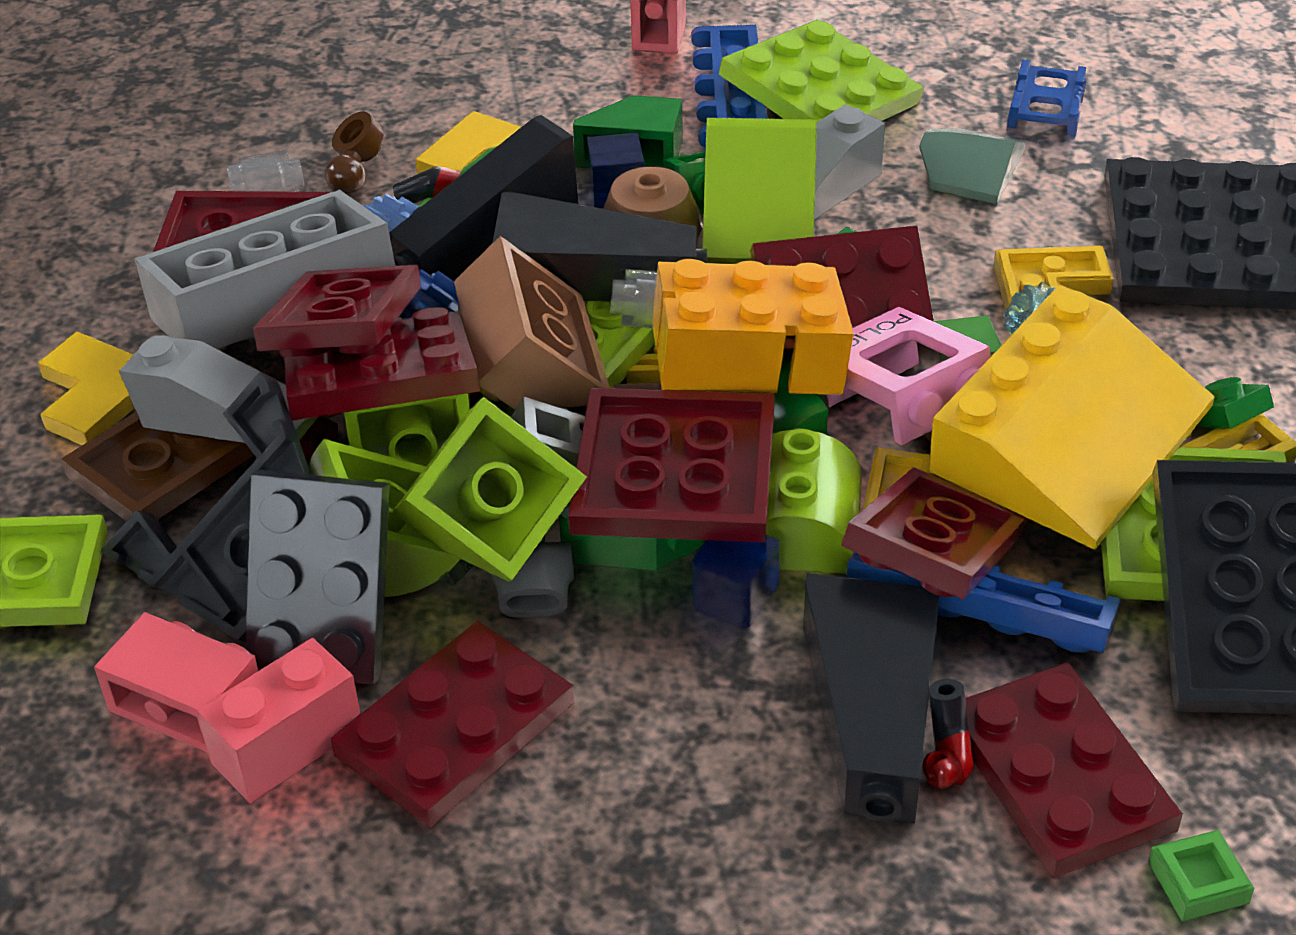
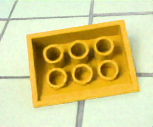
M1059 284L933 417L929 472L1095 550L1152 481V472L1156 461L1170 459L1213 406L1215 396L1115 307Z

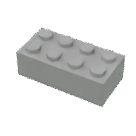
M341 190L134 258L150 319L170 337L202 341L221 352L227 348V345L249 337L255 338L253 327L307 271L395 266L387 222Z

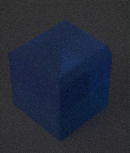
M638 133L587 137L589 180L593 207L603 209L613 182L621 174L632 169L644 167Z
M767 535L766 542L707 540L692 560L693 606L695 611L739 628L750 627L779 584L780 540Z

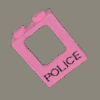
M897 307L852 328L854 337L843 395H818L828 407L851 396L860 394L890 409L894 442L904 445L932 431L933 417L991 357L990 346L901 307ZM917 342L951 357L914 376L903 377L897 375L920 364Z

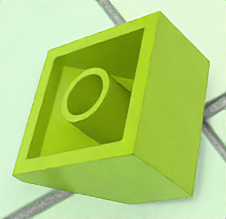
M482 397L467 412L392 512L443 551L510 582L587 476L485 397Z

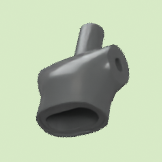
M544 536L512 581L508 582L492 574L493 583L498 591L500 611L507 616L516 618L549 617L563 612L567 607L568 586L574 580L572 542H545Z

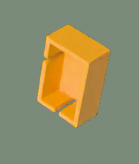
M683 259L678 262H658L652 325L656 352H658L657 361L662 390L777 393L786 336H795L788 380L789 393L843 395L854 332L835 267H824L816 263H801L797 266L764 265L756 261H742L737 264L704 263L696 259Z

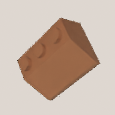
M500 236L454 281L459 303L458 312L462 318L464 330L477 367L480 392L486 398L494 402L501 400L513 409L517 408L523 396L558 408L587 406L590 388H610L582 295L506 239Z

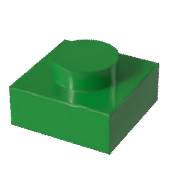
M1239 377L1220 379L1206 385L1205 388L1215 398L1213 406L1196 427L1231 429L1274 408L1269 385L1242 384Z

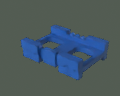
M1022 59L1006 128L1016 129L1018 120L1065 125L1067 126L1066 135L1076 136L1080 117L1079 108L1080 103L1083 102L1086 86V67L1078 66V71L1030 66V60ZM1037 77L1059 78L1066 80L1067 85L1063 88L1040 86L1035 84V79ZM1033 102L1059 105L1062 109L1059 114L1033 112L1029 110V105Z

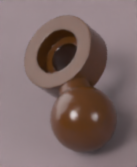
M361 111L352 114L338 126L333 135L332 147L340 155L334 157L327 164L325 170L326 182L333 191L341 190L346 194L359 190L366 178L365 169L361 162L371 160L381 149L384 136L383 127L368 112Z

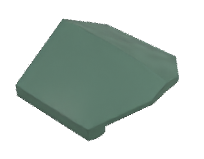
M963 128L928 129L924 132L919 148L928 174L929 188L933 191L998 204L1025 150L1026 142Z

